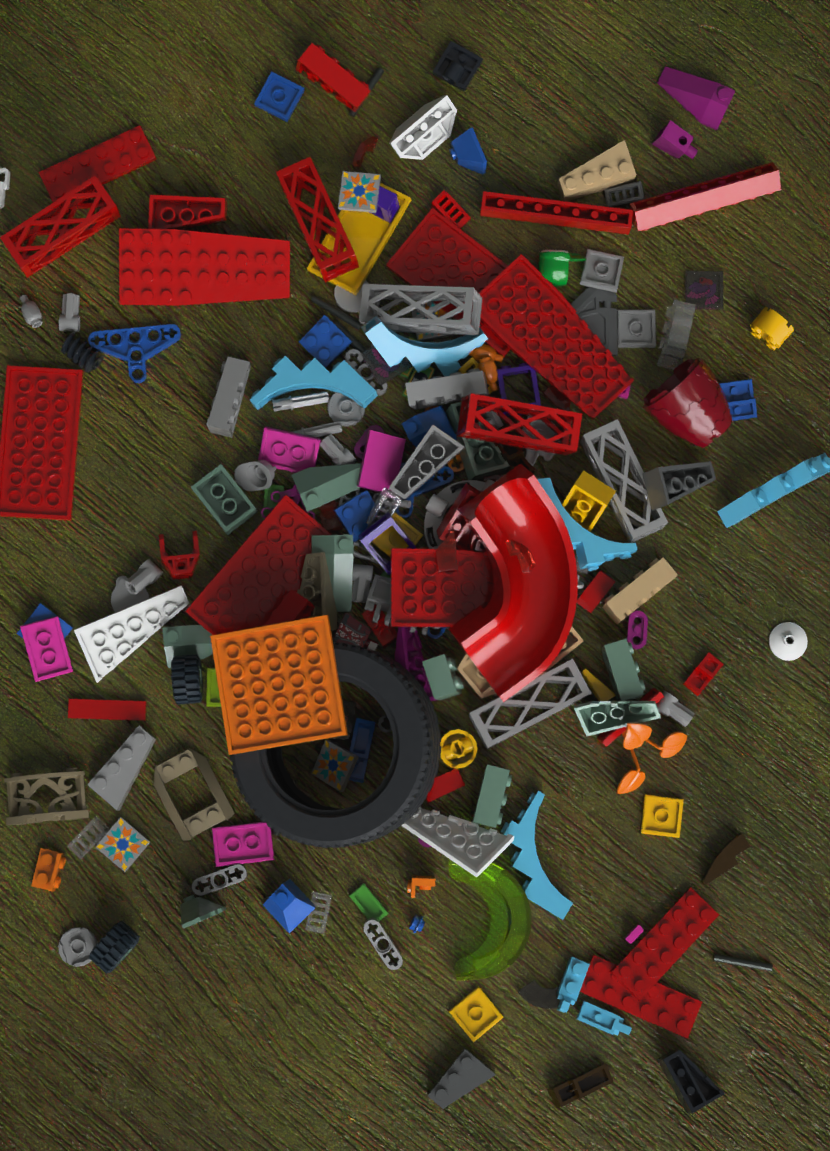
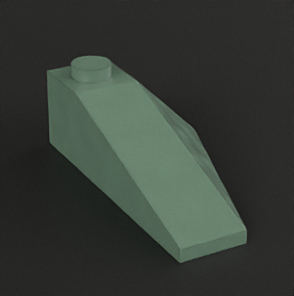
M362 463L308 467L292 474L291 476L307 512L361 488L357 484Z
M194 895L184 898V903L180 904L182 928L192 926L227 909L216 902L200 896L195 898Z

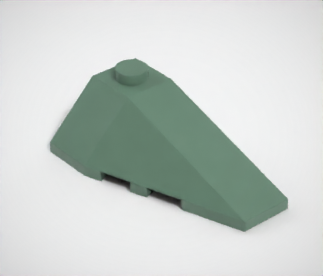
M312 535V553L324 552L326 555L337 612H350L352 607L353 535Z
M201 625L162 628L168 668H171L173 656L197 654L201 660L213 655L210 637L212 635Z
M591 701L574 706L586 737L627 727V723H643L661 718L655 701Z

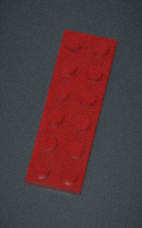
M139 125L38 173L52 202H55L94 175L104 185L157 159Z
M690 887L610 973L638 1000H641L719 914Z
M596 955L592 956L580 990L581 993L688 1039L702 1005L701 1001L658 982L641 1000H638L610 973L617 966L616 964Z

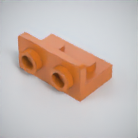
M40 848L32 887L51 892L59 888L61 883V877H59L60 869H64L66 863L64 853Z
M412 875V880H408L407 893H411V898H415V886H419V890H431V887H435V876Z

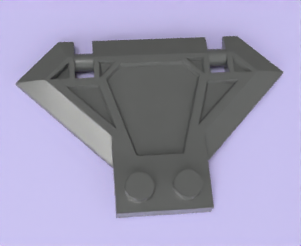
M588 287L571 303V306L577 311L576 314L588 324V328L593 334L598 336L604 347L609 349L612 356H618L617 309L611 308V302H617V295L611 291ZM599 302H604V308H599Z

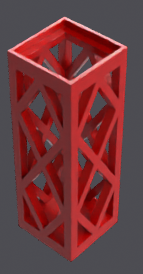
M311 157L277 171L276 174L281 188L324 282L359 268L355 252ZM309 182L313 186L317 187V191H315L314 189H312L304 183ZM302 188L316 197L314 209L300 201ZM325 205L333 221L323 216ZM299 207L311 213L313 218L299 210ZM302 218L312 223L310 235ZM322 222L336 229V233L324 226ZM321 230L335 238L333 252L319 243ZM318 249H320L321 251L325 252L326 254H328V255L331 256V257H330V258L326 257V256L323 255L322 253L318 252ZM350 258V262L342 265L343 260ZM327 267H334V269L326 271Z
M94 175L1 236L0 239L28 278L120 218L121 215L110 195L96 175ZM95 198L93 203H85L89 199ZM90 208L86 218L73 219L77 209ZM96 208H100L99 211L94 214ZM70 212L68 218L63 219L64 216ZM64 224L62 229H58L60 225ZM70 224H79L72 229H68ZM49 225H54L52 230H43ZM59 234L58 238L52 242L54 236ZM49 235L45 245L32 246L36 236ZM29 239L27 245L22 246V244ZM29 251H37L33 255H28Z
M470 393L462 398L457 437L567 456L577 452L582 413ZM477 406L484 407L483 409L476 411ZM493 411L509 427L498 431L481 415ZM501 411L508 412L518 423L515 424ZM518 414L528 415V416H533V417L524 420V419H523L521 416H519ZM475 418H476L478 421H480V422H481L486 428H488L490 431L482 429V428L475 422ZM540 419L557 435L546 439L529 423ZM548 419L557 421L563 427V430H559ZM524 426L538 439L531 438L519 427ZM515 430L521 436L510 435L505 433ZM558 439H561V443H555V442H553V441H556V440H558Z

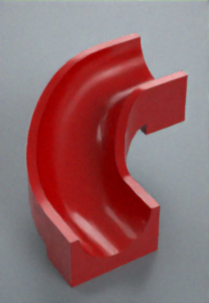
M521 464L517 465L458 509L488 554L493 571L494 587L491 600L484 609L479 606L449 628V630L503 702L536 679L558 656L571 630L578 596L576 559L566 525L535 475Z

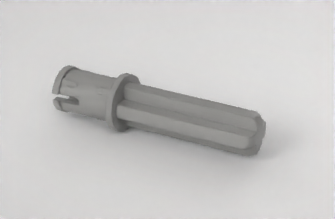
M326 391L295 397L289 395V398L272 400L274 412L291 409L292 411L293 408L328 403L329 395Z
M340 421L305 429L302 427L301 430L291 432L317 438L342 432V425Z

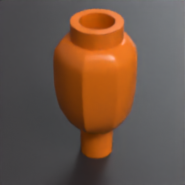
M486 344L475 348L469 353V356H472L477 362H480L479 359L490 356L492 360L502 363L504 357L497 354L494 348Z
M490 356L479 359L478 369L485 372L486 382L489 384L490 390H498L496 383L498 380V369L495 361Z

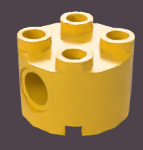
M764 307L750 324L752 330L750 333L757 339L763 338L766 341V346L774 351L776 348L779 349L794 331L792 325L788 328L786 325L788 321L771 308L768 311V308Z
M460 729L451 730L441 739L440 758L449 768H465L475 759L477 743L470 733Z

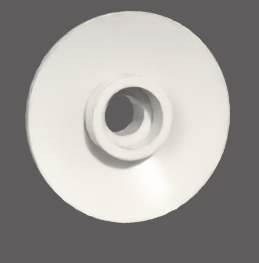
M781 623L770 633V649L775 656L782 660H795L807 648L806 633L795 623ZM787 637L792 638V644L786 642Z

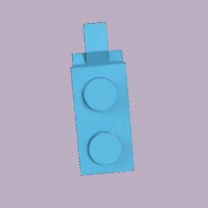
M570 957L557 991V999L560 1000L557 1008L558 1011L567 1013L570 1004H575L590 964Z
M583 1001L576 1018L579 1021L617 1036L619 1031L629 1035L632 1029L630 1026L623 1024L624 1019L621 1016L586 1001Z

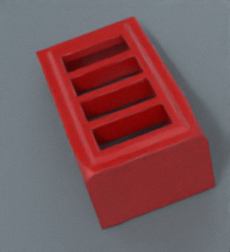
M445 190L431 203L432 208L460 229L471 219ZM445 199L446 202L440 206L439 204ZM449 205H451L452 207L447 212H445L444 210ZM457 210L458 212L451 218L450 215ZM462 215L463 218L456 223L455 220Z

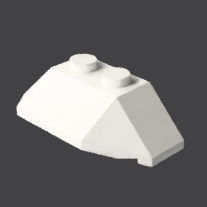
M447 95L425 104L396 129L389 142L400 158L423 160L451 136L457 109Z

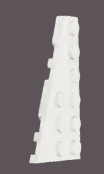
M182 585L74 629L97 683L189 604Z
M421 806L413 816L401 825L476 878L514 841L513 835L507 834L506 836L497 833L495 829L490 828V830L479 827L476 823L451 815L447 817L439 814V811H429L422 809Z

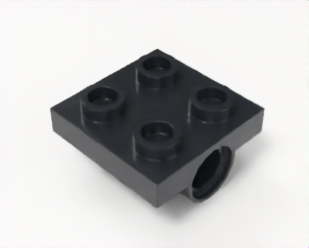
M451 41L432 74L465 92L481 66L483 58Z

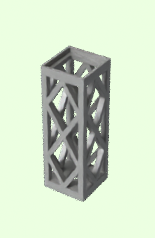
M363 284L359 322L364 325L377 316L385 326L394 332L479 335L483 298L474 287ZM380 300H394L386 304L385 306L379 308ZM429 301H442L428 310L421 306ZM402 302L409 305L391 316L385 312ZM450 303L457 307L439 318L433 314V312ZM414 309L420 313L413 318H399ZM462 311L464 312L463 318L460 320H447Z
M618 419L584 434L580 444L597 479L612 489L614 487L611 481L619 486V495L615 492L609 504L628 543H633L663 529L668 521L661 508L651 510L642 475L644 472ZM605 439H607L608 441H610L611 443H613L614 445H616L617 447H619L620 450H618L617 448H615L614 446H612L611 444H609L608 442H606ZM598 442V448L596 452L593 444ZM604 446L622 457L621 473L603 462ZM605 469L620 478V480L607 473ZM628 469H630L635 482L628 478ZM627 484L640 491L641 494L627 486ZM626 491L644 502L642 518L625 507ZM650 512L654 519L652 522H650Z
M572 659L537 677L505 702L497 698L470 712L468 716L487 750L588 697L591 692ZM565 670L569 677L555 676ZM545 683L568 684L558 703L535 701ZM538 685L529 701L509 700ZM573 687H575L579 695L565 701ZM500 706L524 708L514 727L489 725ZM494 708L484 724L480 715ZM530 708L550 709L520 725ZM488 731L505 733L492 740Z

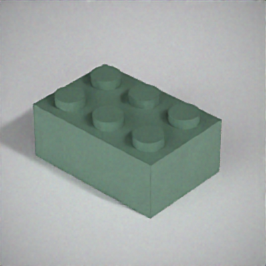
M222 464L191 486L193 492L227 536L258 513L257 509Z
M627 639L604 645L601 648V652L616 700L630 701L643 696L645 685L643 680H639L638 677L640 670L637 661H633L632 658L634 650L631 642L628 643Z
M443 654L422 661L434 699L441 701L462 694L461 689L464 688L461 677L456 675L455 671L458 667L455 659Z
M491 765L485 766L472 820L473 823L492 828L501 825L503 813H500L501 806H505L508 796L504 792L506 787H510L512 775H509L510 770Z

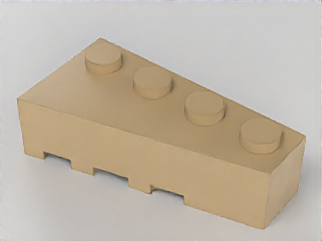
M625 140L559 178L557 186L562 201H571L604 191V189L634 182L636 172Z
M664 557L661 560L657 558L648 565L650 568L647 571L641 570L634 576L635 580L632 583L626 582L619 588L620 592L615 596L611 594L604 600L605 605L602 608L616 625L678 576Z

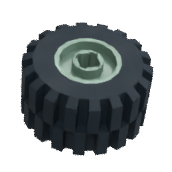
M197 654L173 656L171 678L175 702L177 705L201 703L203 699V676L199 656Z
M120 921L96 944L90 952L89 959L106 974L110 973L137 945L140 936L124 921Z

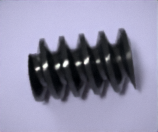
M72 332L64 341L61 352L67 354L69 359L73 358L74 363H79V367L84 368L86 373H90L101 364L104 356L102 355L97 358L99 352L91 353L93 347L90 346L86 349L87 342L85 341L80 344L81 337L79 336L74 339L76 333Z

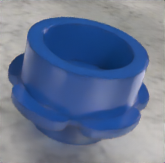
M415 914L409 925V929L413 930V933H416V931L421 932L425 924L423 916Z

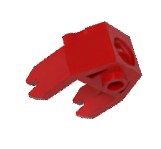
M192 531L194 545L192 553L168 556L164 545V535L159 534L161 562L173 580L193 577L200 559L197 531Z

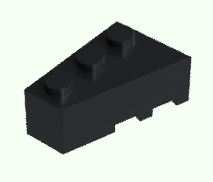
M672 1050L657 1059L686 1113H694L726 1094L708 1076L701 1072L682 1051Z

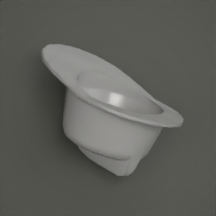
M266 460L243 463L235 469V480L246 491L268 489L272 485V480L275 476L274 471L277 468Z

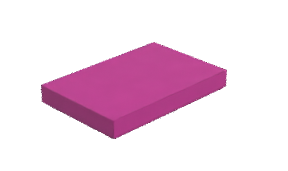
M265 426L258 460H266L272 466H276L277 469L295 473L308 467H316L321 439Z
M369 430L357 486L395 495V492L390 490L389 487L399 474L406 439Z
M58 616L20 626L35 682L73 672Z
M266 822L212 828L216 867L275 860L272 831Z

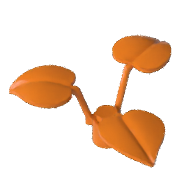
M627 723V729L622 733L624 737L623 747L630 750L636 769L629 770L622 777L617 788V794H625L636 790L645 779V773L640 771L641 768L634 748L640 747L646 741L658 750H661V757H672L685 745L687 734L683 732L671 733L664 739L662 745H657L648 739L652 733V729L648 725Z

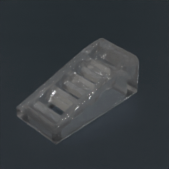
M384 487L366 523L372 525L376 522L374 520L375 517L380 519L383 515L378 513L379 510L384 513L389 512L393 516L402 498ZM387 496L394 499L393 502L387 500ZM384 503L390 506V508L387 509L383 507L382 504Z
M95 817L67 847L81 860L110 829L98 817ZM88 830L96 837L95 840L87 833ZM83 836L90 843V845H88L81 837ZM78 842L85 850L82 851L75 843Z
M313 891L311 902L317 907L325 908V912L313 910L308 915L305 930L325 934L332 895ZM316 898H317V899L326 900L327 903H326V904H322V903H317V902H315V901H316ZM317 914L324 916L323 920L312 918V915ZM311 921L321 923L322 928L310 925Z

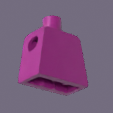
M671 120L660 129L652 143L653 146L677 159L683 154L693 159L698 152L697 148L690 145L693 136Z

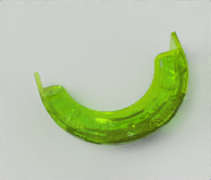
M448 861L451 878L467 883L477 889L486 900L491 916L490 930L481 947L474 953L456 962L455 980H478L497 975L518 959L529 939L531 909L528 898L518 881L509 872L493 863L476 878L455 862Z

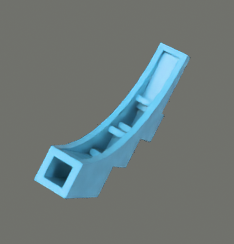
M377 316L361 327L390 367L399 364L406 356L418 373L428 369L431 363L434 362L445 377L450 376L452 373H457L458 369L461 368L457 361L466 358L472 350L481 347L488 339L479 328V335H464L444 342L410 340L389 329Z
M284 356L279 358L273 365L272 370L275 376H271L261 390L258 389L252 394L250 402L259 410L269 401L282 394L300 389L315 388L340 393L354 400L365 409L378 395L376 390L345 360L335 364L330 373L316 358L312 361H307L303 365V369L300 370Z
M824 453L807 459L720 509L717 512L726 528L735 525L790 492L829 473L830 458Z
M551 478L537 479L554 503L566 525L573 549H576L580 569L587 568L588 571L597 570L605 561H611L615 557L628 559L632 557L631 554L637 551L636 543L609 541L583 528L562 506L554 491Z
M537 791L536 794L532 792L527 801L529 803L527 810L522 809L517 818L519 823L517 824L512 820L510 823L506 822L500 832L506 836L507 834L513 835L514 841L511 844L521 849L520 852L516 851L510 861L513 862V868L531 878L530 881L526 880L522 886L527 899L563 920L573 903L560 894L550 883L538 859L535 845V822L545 794Z

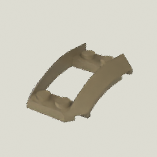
M189 747L155 765L154 786L183 841L191 840L197 834L224 820H228L235 814L206 756L199 754ZM198 766L216 801L182 819L165 783Z

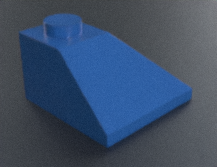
M472 127L451 142L449 152L453 160L456 159L458 165L477 173L485 174L487 160Z
M442 406L417 414L402 423L409 440L416 448L432 425H435L453 439L458 440Z
M291 879L284 882L263 904L288 933H291L316 908Z

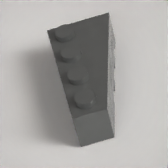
M711 461L658 467L642 474L652 511L669 505L716 480Z

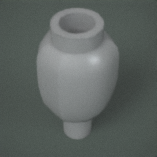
M22 295L20 297L22 302L21 311L26 323L33 328L41 326L43 322L39 307L35 302L29 301L27 295Z

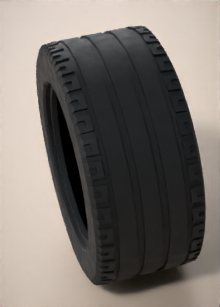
M333 642L339 682L353 683L370 693L384 709L392 728L394 742L392 761L386 777L380 786L369 797L354 806L345 809L327 807L308 798L293 783L283 761L282 746L230 755V761L233 763L231 766L233 775L238 781L236 784L239 787L240 793L244 794V800L250 809H254L255 815L262 822H266L267 826L275 832L281 833L282 836L293 841L295 840L298 843L321 848H340L370 842L399 828L406 820L413 816L425 801L428 792H430L434 784V778L437 776L439 759L441 757V734L438 727V718L429 696H427L426 691L416 678L401 664L382 653L357 645Z

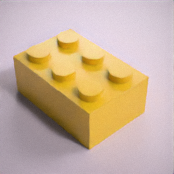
M583 470L562 506L578 524L591 532L616 490Z

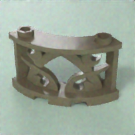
M67 768L66 772L23 776V773H13L11 778H5L4 783H7L9 810L6 826L52 820L62 821L89 818V812L86 810L85 771H78V768ZM49 778H60V779H59L58 784H57V783H55L54 781L50 780ZM75 778L76 792L68 794L66 791L70 790L73 785L66 786L65 781ZM30 780H37V781H36L35 783H33L31 786H30V783L28 782V781H30ZM18 783L24 784L23 790H17ZM43 784L49 786L60 795V797L55 798L50 803L48 813H44L42 806L37 801L30 799ZM18 791L24 795L23 798H18ZM75 796L77 797V810L71 799ZM61 800H64L65 803H60L62 805V809L56 810L55 804ZM28 803H31L36 806V811L34 813L30 812V808L32 806H27Z

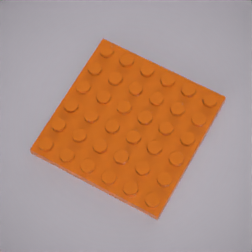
M329 615L210 636L229 755L348 735Z

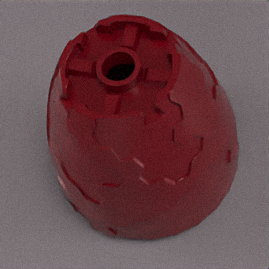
M702 358L687 359L678 365L673 371L674 374L657 389H652L643 399L645 402L643 408L660 425L675 436L704 448L713 442L714 437L718 438L730 427L732 416L726 396Z

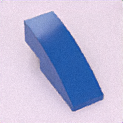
M356 718L350 752L357 755L358 760L349 780L364 782L375 728V722Z

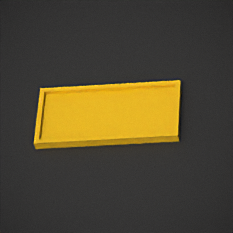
M380 183L381 187L397 195L400 206L391 223L369 212L341 210L338 214V218L355 252L359 268L328 282L343 288L355 296L358 294L412 201L410 197ZM331 227L330 230L336 233V229ZM327 234L321 244L333 252L335 238ZM318 249V252L322 253V254L325 255L326 257H328V258L331 257V256H329L328 254H326L325 252H323V251H321L320 249ZM313 258L307 270L323 279ZM350 258L343 260L342 265L350 262ZM327 267L326 271L332 270L334 267Z

